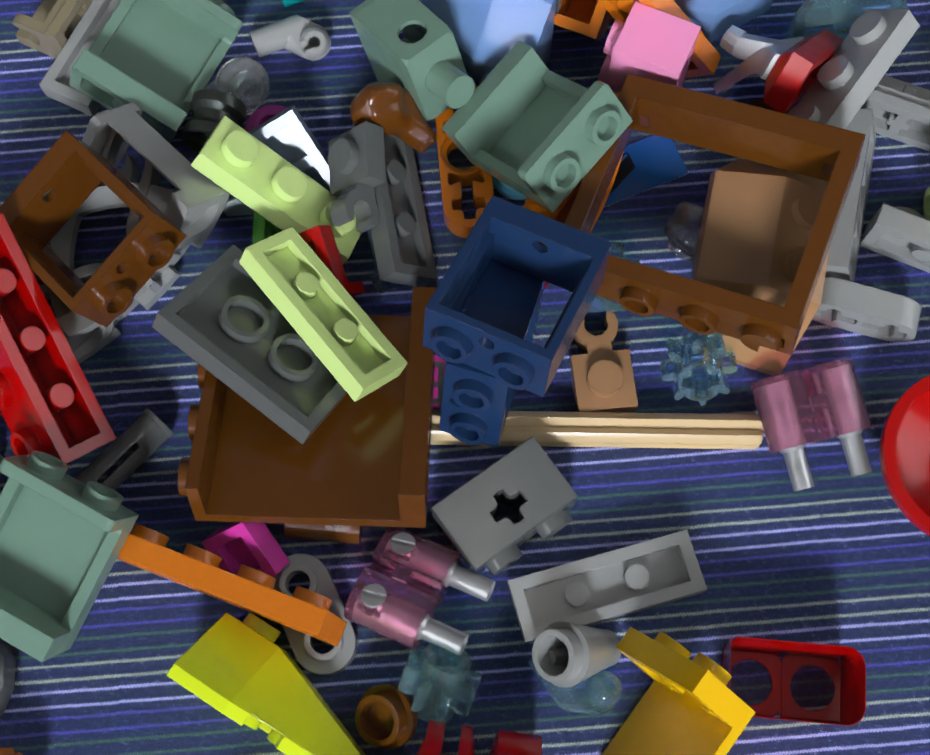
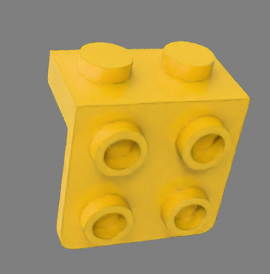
M630 627L616 648L654 681L602 755H727L756 712L726 686L732 676L715 661L699 652L693 660H690L689 658L692 654L665 633L659 631L657 636L652 639Z

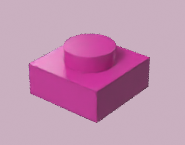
M231 522L215 530L201 542L207 551L222 558L218 568L237 575L241 564L273 577L290 563L265 523Z

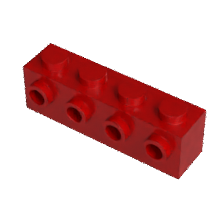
M2 213L0 214V412L12 433L10 443L15 456L28 455L31 451L36 450L50 454L67 464L117 438Z

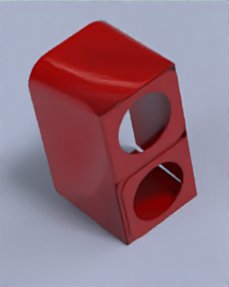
M736 636L734 639L731 638L722 648V667L730 675L731 668L736 663L743 660H754L762 664L771 676L772 687L769 696L757 705H748L756 712L753 717L851 726L858 723L865 715L866 663L863 656L852 647ZM779 653L788 654L781 661ZM804 666L820 667L833 680L835 688L834 697L831 703L822 710H806L800 707L792 697L790 690L791 679L794 673ZM730 679V681L728 682V684L726 685L730 690H731V679Z

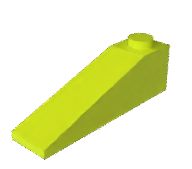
M226 612L173 664L166 675L239 725L245 724L254 730H257L259 727L269 734L267 739L275 745L276 749L286 755H366L291 655L274 643L281 632L251 612L248 613L243 622Z

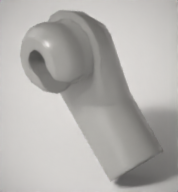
M299 15L290 16L249 31L259 58L285 49L305 59L314 61L325 57L331 47V39L327 30Z

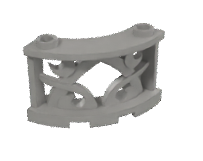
M134 102L111 110H103L93 116L89 121L82 141L100 153L116 169L130 144L145 158V166L140 183H138L139 167L137 161L129 153L126 152L125 165L117 170L187 236L174 250L170 261L152 275L133 297L130 307L123 314L116 317L107 328L73 312L45 283L40 285L46 300L51 299L56 320L79 364L121 335V332L115 325L126 317L138 304L148 311L181 275L174 268L175 264L183 256L190 244L197 248L203 246L216 225L230 195L229 192L190 166L191 163L141 117L143 110ZM160 173L169 182H171L178 189V191L174 192L164 187L157 186ZM103 182L96 187L51 239V244H47L83 283H86L103 263L88 264L74 269L75 246L82 217L107 209L128 207L107 186H104ZM50 190L45 192L43 197L46 196L50 192ZM131 209L126 224V235L141 220ZM32 270L36 280H41L38 277V275Z

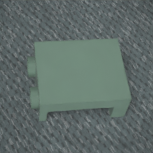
M121 0L89 50L84 48L72 66L69 85L109 110L134 102L143 110L141 117L171 144L191 112L190 103L194 92L206 88L234 43L243 23L235 17L233 10L221 0Z
M518 41L475 89L471 99L463 107H460L446 122L442 130L472 164L553 213L633 120L608 84L598 80L587 89L550 71L533 47Z
M33 450L28 455L4 457L0 464V472L9 477L0 494V638L38 661L44 662L71 649L139 514L121 505L123 496L117 491L97 482L88 481L84 484L66 474L68 465L62 460L45 452Z

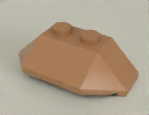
M742 158L715 170L710 174L691 279L784 306L828 181ZM829 250L794 350L821 305ZM717 332L714 333L719 341L716 345L722 360L771 376L781 374L791 357L789 354L760 346L757 352L746 347L740 339Z

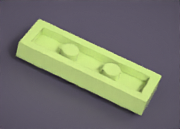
M225 115L190 165L282 231L293 227L298 233H301L319 225H330L342 264L349 259L361 235L356 229L355 214L354 220L339 227L333 225L330 217V207L332 201L337 198L336 196L330 195V191Z
M293 227L245 248L239 263L354 402L401 374L408 364L407 361Z

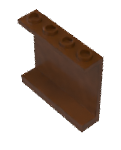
M413 286L411 316L367 314L408 364L398 377L356 402L347 393L303 445L198 363L197 379L198 386L202 389L200 404L192 403L188 414V435L190 441H193L190 457H182L178 468V491L181 496L188 497L195 521L426 528L436 353L422 345L425 307L437 287Z

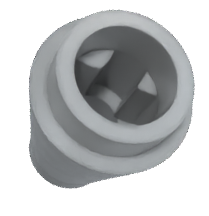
M557 621L548 625L535 639L532 648V659L536 671L543 679L558 687L568 688L608 667L614 666L621 657V652L616 648L620 640L613 631L608 629Z

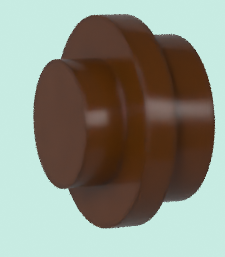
M382 683L365 692L356 708L355 723L360 736L368 744L382 749H396L409 742L414 736L418 725V713L412 697L405 689L393 683Z

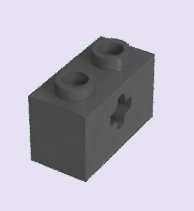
M532 436L431 508L433 519L470 571L480 575L488 569L494 577L523 556L518 547L538 533L544 541L569 524L573 518L568 511L574 507L578 495L534 436ZM502 501L507 507H512L518 503L521 506L517 519L518 523L513 524L508 518L496 522L497 503Z

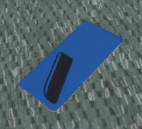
M653 135L625 146L614 184L604 207L686 175L688 170L673 141Z

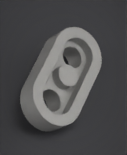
M308 554L287 556L290 563L277 575L273 576L277 579L273 589L293 596L289 591L290 580L297 574H305L310 578L309 590L331 599L332 604L329 611L347 622L338 646H334L330 652L325 654H319L314 650V637L282 625L295 657L305 669L314 674L330 676L340 673L352 663L357 652L358 640L333 579L324 564L317 558Z

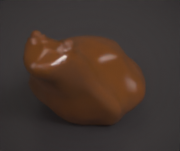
M391 81L370 83L351 102L350 113L355 126L365 121L384 128V136L393 135L421 154L426 152L427 148L434 145L437 141V135L420 113L409 91L401 84Z

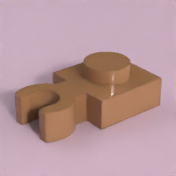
M613 311L605 313V332L601 335H591L588 333L583 319L573 340L580 349L585 351V354L571 355L569 361L576 412H636L638 400L630 349L612 351V344L618 332V320Z

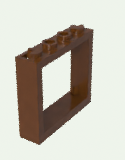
M628 74L618 100L633 122L585 175L564 224L586 233L590 232L632 129L828 181V185L784 306L609 255L603 281L596 296L619 302L624 309L636 315L652 316L655 313L678 320L683 327L698 334L711 335L717 332L740 339L746 347L757 352L759 347L763 346L792 355L855 176L866 134Z

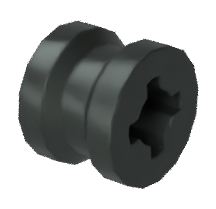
M200 89L194 92L190 109L193 117L192 120L184 125L181 137L189 147L200 152L224 115L237 125H243L248 111L247 107L240 99L231 94L212 89Z

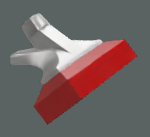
M732 25L723 35L719 45L735 58L745 61L714 83L716 95L731 89L732 85L747 76L758 74L761 79L765 80L763 102L778 112L785 113L802 99L817 78L819 69L831 59L844 39L824 29L806 38L796 37L776 40L746 34L745 30Z

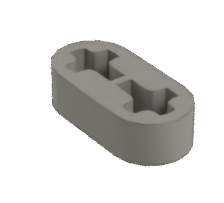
M825 277L821 305L812 320L884 341L908 342L915 339L922 307L913 299L844 279Z

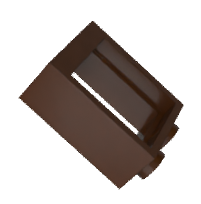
M67 130L0 206V214L3 213L30 268L73 312L106 328L116 317L123 314L130 307L133 297L157 270L164 267L170 261L174 250L187 236L100 153ZM103 182L141 220L84 284L47 244L96 187ZM48 190H50V192H49L46 196L43 197V195L45 194V192H47Z

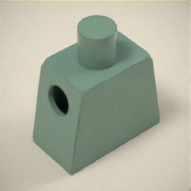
M366 0L349 12L377 81H391L403 85L411 94L426 121L433 120L449 107L454 109L463 107L471 99L475 84L473 79L467 75L453 32L447 24L419 0ZM403 31L404 38L400 40L399 34Z

